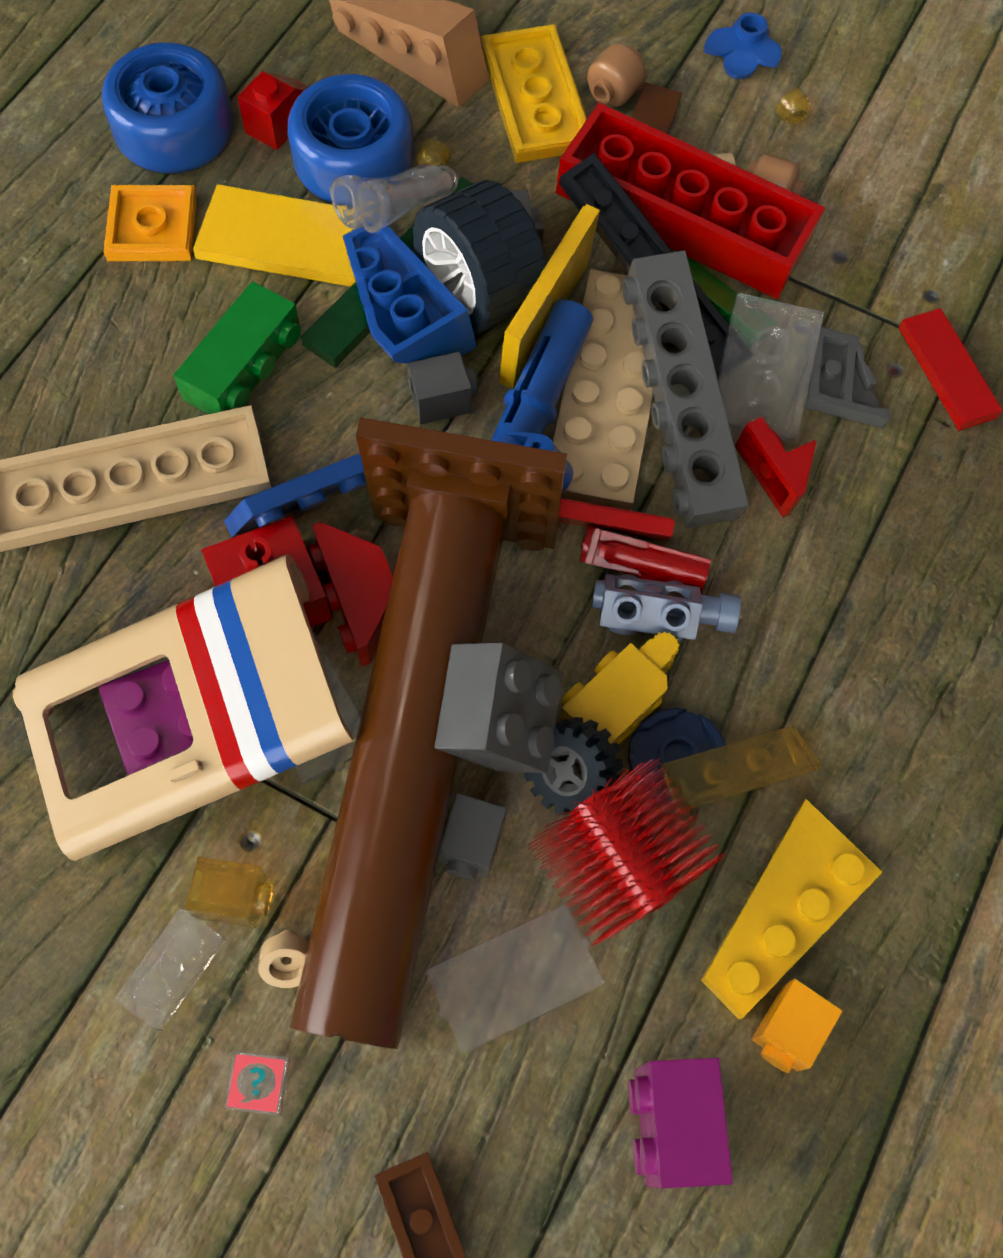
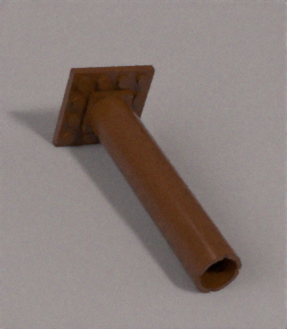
M360 417L356 439L374 516L379 517L381 521L387 524L405 526L290 1028L331 1038L334 1035L341 1036L343 1040L398 1049L458 761L457 756L434 749L452 644H482L502 541L517 542V545L521 548L532 551H540L544 547L554 549L567 454Z

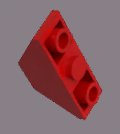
M322 522L312 524L316 542L308 545L309 552L316 571L325 569L330 583L322 586L331 612L340 610L345 624L338 626L347 654L356 651L361 667L368 665L376 654L393 580L382 548L378 545Z

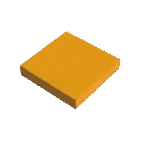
M111 185L103 251L107 261H192L197 205L195 185Z

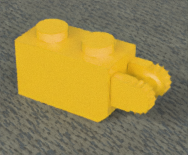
M658 632V635H654L653 639L650 638L639 650L630 643L619 654L615 650L609 652L596 666L594 672L597 675L584 686L581 682H578L564 695L560 701L563 707L559 722L565 719L570 720L574 717H583V723L593 720L598 723L597 731L600 732L606 728L612 734L607 739L610 744L617 742L618 746H620L638 728L643 720L661 706L663 695L668 689L667 675L665 673L673 665L674 658L679 651L680 644H678V639L675 638V635H671L670 632Z

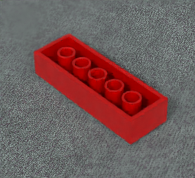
M601 103L597 104L561 156L555 194L572 201L559 185L560 176L595 153L669 248L677 252L685 250L687 257L777 300L809 246L825 210V207Z

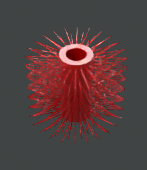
M648 763L627 778L641 765L639 764L616 786L614 785L629 769L612 786L607 787L611 781L610 779L604 789L595 794L593 789V795L582 803L574 802L579 805L573 811L558 814L559 816L570 813L569 816L544 827L562 821L561 823L534 836L537 837L551 830L537 839L539 840L546 836L538 842L540 843L545 840L539 846L548 842L539 850L550 845L542 852L547 849L549 850L540 857L555 848L545 856H550L546 861L553 857L555 858L541 868L555 860L553 863L558 861L555 865H563L551 873L558 870L556 873L561 871L559 874L566 869L568 870L565 873L571 871L559 879H563L559 882H563L562 884L570 880L569 882L575 880L567 886L571 887L567 889L569 891L564 895L567 893L570 895L575 890L577 891L572 896L578 895L570 899L569 901L571 902L566 906L575 900H584L588 897L586 900H590L582 904L581 906L583 907L574 913L585 912L590 907L600 906L590 912L592 914L586 917L587 919L584 924L587 922L591 923L597 917L601 918L597 920L598 923L592 926L595 928L594 932L611 923V928L601 933V936L592 941L591 945H596L599 942L602 943L610 936L613 937L624 927H629L637 919H644L683 892L687 888L685 887L686 885L699 879L700 875L712 869V866L721 861V858L725 856V853L720 856L717 855L712 860H707L696 870L692 869L698 865V862L712 854L711 852L715 850L716 843L710 848L706 847L696 856L688 857L700 850L701 848L699 847L705 844L703 842L706 841L707 837L704 839L700 838L694 844H692L693 842L688 843L697 836L695 835L704 829L693 830L692 832L689 830L680 837L686 832L684 830L692 826L693 824L691 823L695 821L689 820L685 824L681 823L677 826L684 819H680L684 816L682 814L690 808L681 814L677 813L674 815L676 812H673L669 815L670 812L678 808L676 807L678 801L669 806L671 804L669 803L665 807L663 806L666 803H662L674 796H670L672 793L667 795L673 789L664 795V792L658 791L671 782L661 787L667 782L665 781L655 788L662 782L655 783L661 777L653 782L651 781L660 774L654 778L652 777L655 774L650 777L648 776L658 768L644 776L643 774L652 769L650 768L645 771L651 765L639 772ZM683 859L686 860L683 864H681L678 868H676L680 863L683 862V861H681V860H683ZM608 911H613V912L609 913L608 915L602 917V916H603L604 914H606ZM621 916H626L625 918L617 921Z

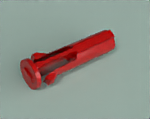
M592 525L588 526L586 536L583 537L580 546L582 551L579 562L631 574L646 580L660 582L679 581L684 585L700 587L701 593L705 586L711 558L606 531Z

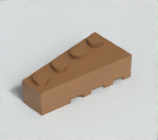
M329 0L333 12V21L339 32L458 108L489 81L474 9L449 0Z

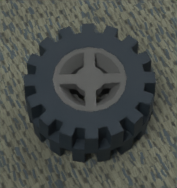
M574 717L570 720L565 719L555 723V745L550 756L548 773H524L526 781H533L535 785L530 791L534 797L539 794L544 797L541 804L547 809L555 805V813L562 814L573 811L579 805L574 802L582 803L593 795V789L595 794L604 789L610 779L611 781L607 787L612 786L620 778L621 775L617 774V772L623 768V759L615 758V754L620 751L617 742L609 743L607 739L612 734L606 728L600 732L596 730L597 722L589 720L583 723V717ZM577 760H578V763H579V765H580V771H579V772H577V768H576V765H575V763H576Z

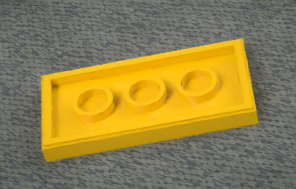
M556 25L480 36L485 64L515 162L522 163L562 156L587 120Z
M217 184L193 251L195 258L351 287L356 280L343 236L378 216V213Z
M588 204L581 208L506 329L499 374L500 384L514 389L553 303L561 299L568 300L588 267L600 213L599 209Z

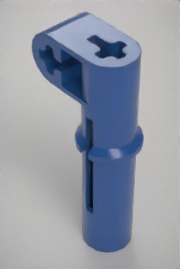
M566 299L557 300L553 303L515 388L507 391L504 396L506 408L491 440L560 452L548 436L543 435L546 426L554 423L556 420L557 411L555 406L592 326L593 316L587 308L577 302ZM567 459L562 492L568 488L574 474L573 468Z

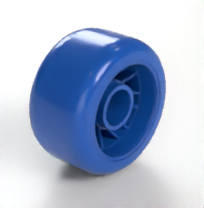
M162 42L148 44L122 56L110 68L104 79L102 104L112 136L120 151L137 166L164 174L189 172L214 160L226 147L233 129V114L227 86L218 66L203 52L178 43Z
M360 74L330 76L305 89L295 100L288 117V139L293 165L303 185L318 198L341 206L369 205L382 201L394 194L408 178L414 161L413 122L406 102L387 83Z

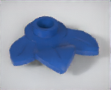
M757 13L742 14L732 27L714 30L704 45L705 53L724 58L723 66L725 72L733 79L750 77L756 71L759 64L775 68L778 66L782 55L780 45L769 37L766 19Z

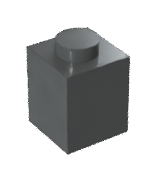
M460 351L408 363L409 388L420 424L471 413V395L478 393L477 382L472 367H464Z
M457 793L438 854L439 864L447 866L446 872L448 874L468 881H475L477 875L485 878L489 877L506 821L507 808Z

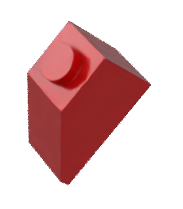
M261 71L237 96L245 133L278 150L288 140V117L291 108L298 96L309 86L292 77Z

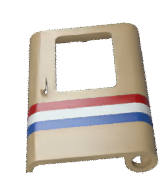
M284 555L20 674L16 678L13 699L17 708L22 712L54 836L58 846L69 859L77 861L354 741L353 735L344 723L303 607V603L309 600L306 581L298 565L290 555ZM168 657L193 735L191 747L186 751L72 799L67 789L48 719L54 711V706L160 658Z

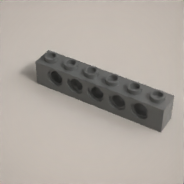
M686 251L635 258L632 260L628 276L623 278L622 290L625 303L627 305L632 304L635 319L632 320L634 342L636 346L642 345L645 360L642 361L643 381L647 388L652 387L655 402L652 403L653 423L657 430L662 429L665 445L662 446L663 465L667 473L672 472L676 488L672 490V502L677 516H683L685 529L736 520L748 508L749 504ZM652 303H663L670 310L660 311L656 309L652 305ZM662 344H674L680 352L670 353L663 348ZM671 385H684L691 395H679L673 390ZM692 426L696 428L701 438L693 439L686 436L681 427ZM702 468L706 470L711 476V482L697 480L692 473V469Z

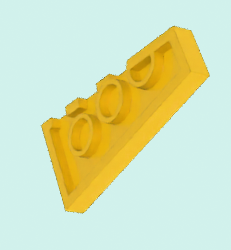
M805 799L799 806L790 826L778 843L769 863L747 898L748 900L736 921L732 924L701 981L739 1020L744 1018L878 878L882 871Z

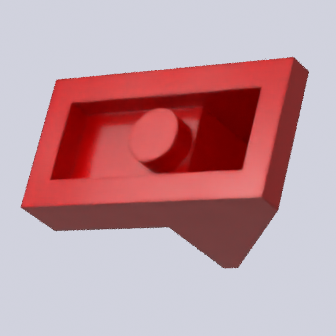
M759 417L746 424L735 444V448L781 516L789 515L805 494L816 441L812 440L794 450L786 452L780 436L770 429L763 417Z

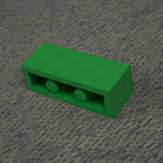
M252 281L173 374L182 400L207 414L245 407L252 390L261 379L265 380L270 376L278 358L286 348L293 347L300 336L301 327L296 304Z

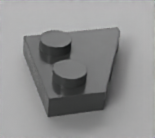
M816 325L809 335L803 407L882 428L890 420V413L887 407H879L872 390L877 382L871 368L864 361L865 354L857 336Z

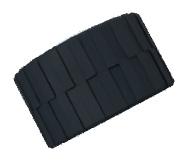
M482 180L421 208L415 217L413 244L416 256L468 310L473 333H481L516 315L547 263L540 236H538L531 217L527 214L520 200H517L508 188L502 187L500 183L493 180Z

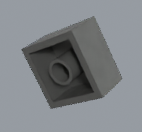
M504 643L452 644L434 749L496 771L548 773L550 756L555 745L554 729L558 703L562 697L561 681L563 672Z

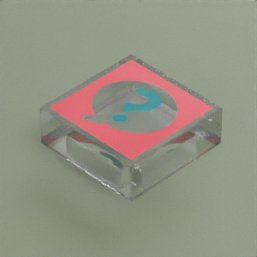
M234 1051L223 1109L281 1116L291 1059L288 1057Z

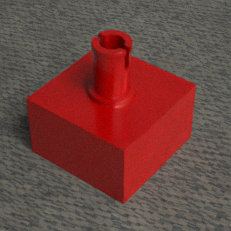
M293 516L201 549L215 587L284 555H290L302 572L308 587L309 600L303 603V607L310 627L332 620L326 594Z

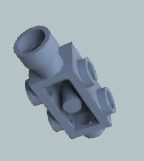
M606 574L605 581H595L592 608L600 609L599 626L608 627L614 633L632 635L638 631L658 635V632L663 633L665 631L675 635L679 642L683 638L696 640L699 623L713 625L715 631L735 633L740 616L741 596L720 593L718 597L701 595L700 587L684 585L679 581L660 582L639 579L631 574L620 576ZM623 585H631L636 591L619 588ZM676 591L682 594V598L667 596V594Z

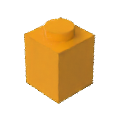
M793 979L782 986L751 1040L763 1048L760 1055L776 1068L786 1073H789L792 1068L797 1072L806 1070L813 1065L843 1011L798 980Z

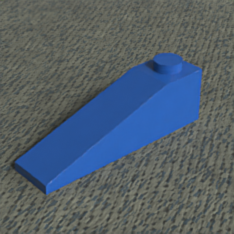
M379 216L343 236L371 335L394 362L408 364L459 351L461 356L477 347L468 310Z

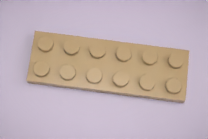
M590 269L582 306L587 308L592 314L593 323L566 381L553 443L560 452L567 454V460L571 464L574 473L572 482L562 492V498L631 511L648 426L653 390L652 387L647 388L643 381L642 361L645 360L642 345L636 346L632 333V320L635 319L632 304L627 305L623 296L622 281L628 275Z
M252 405L0 460V552L246 497L272 488Z

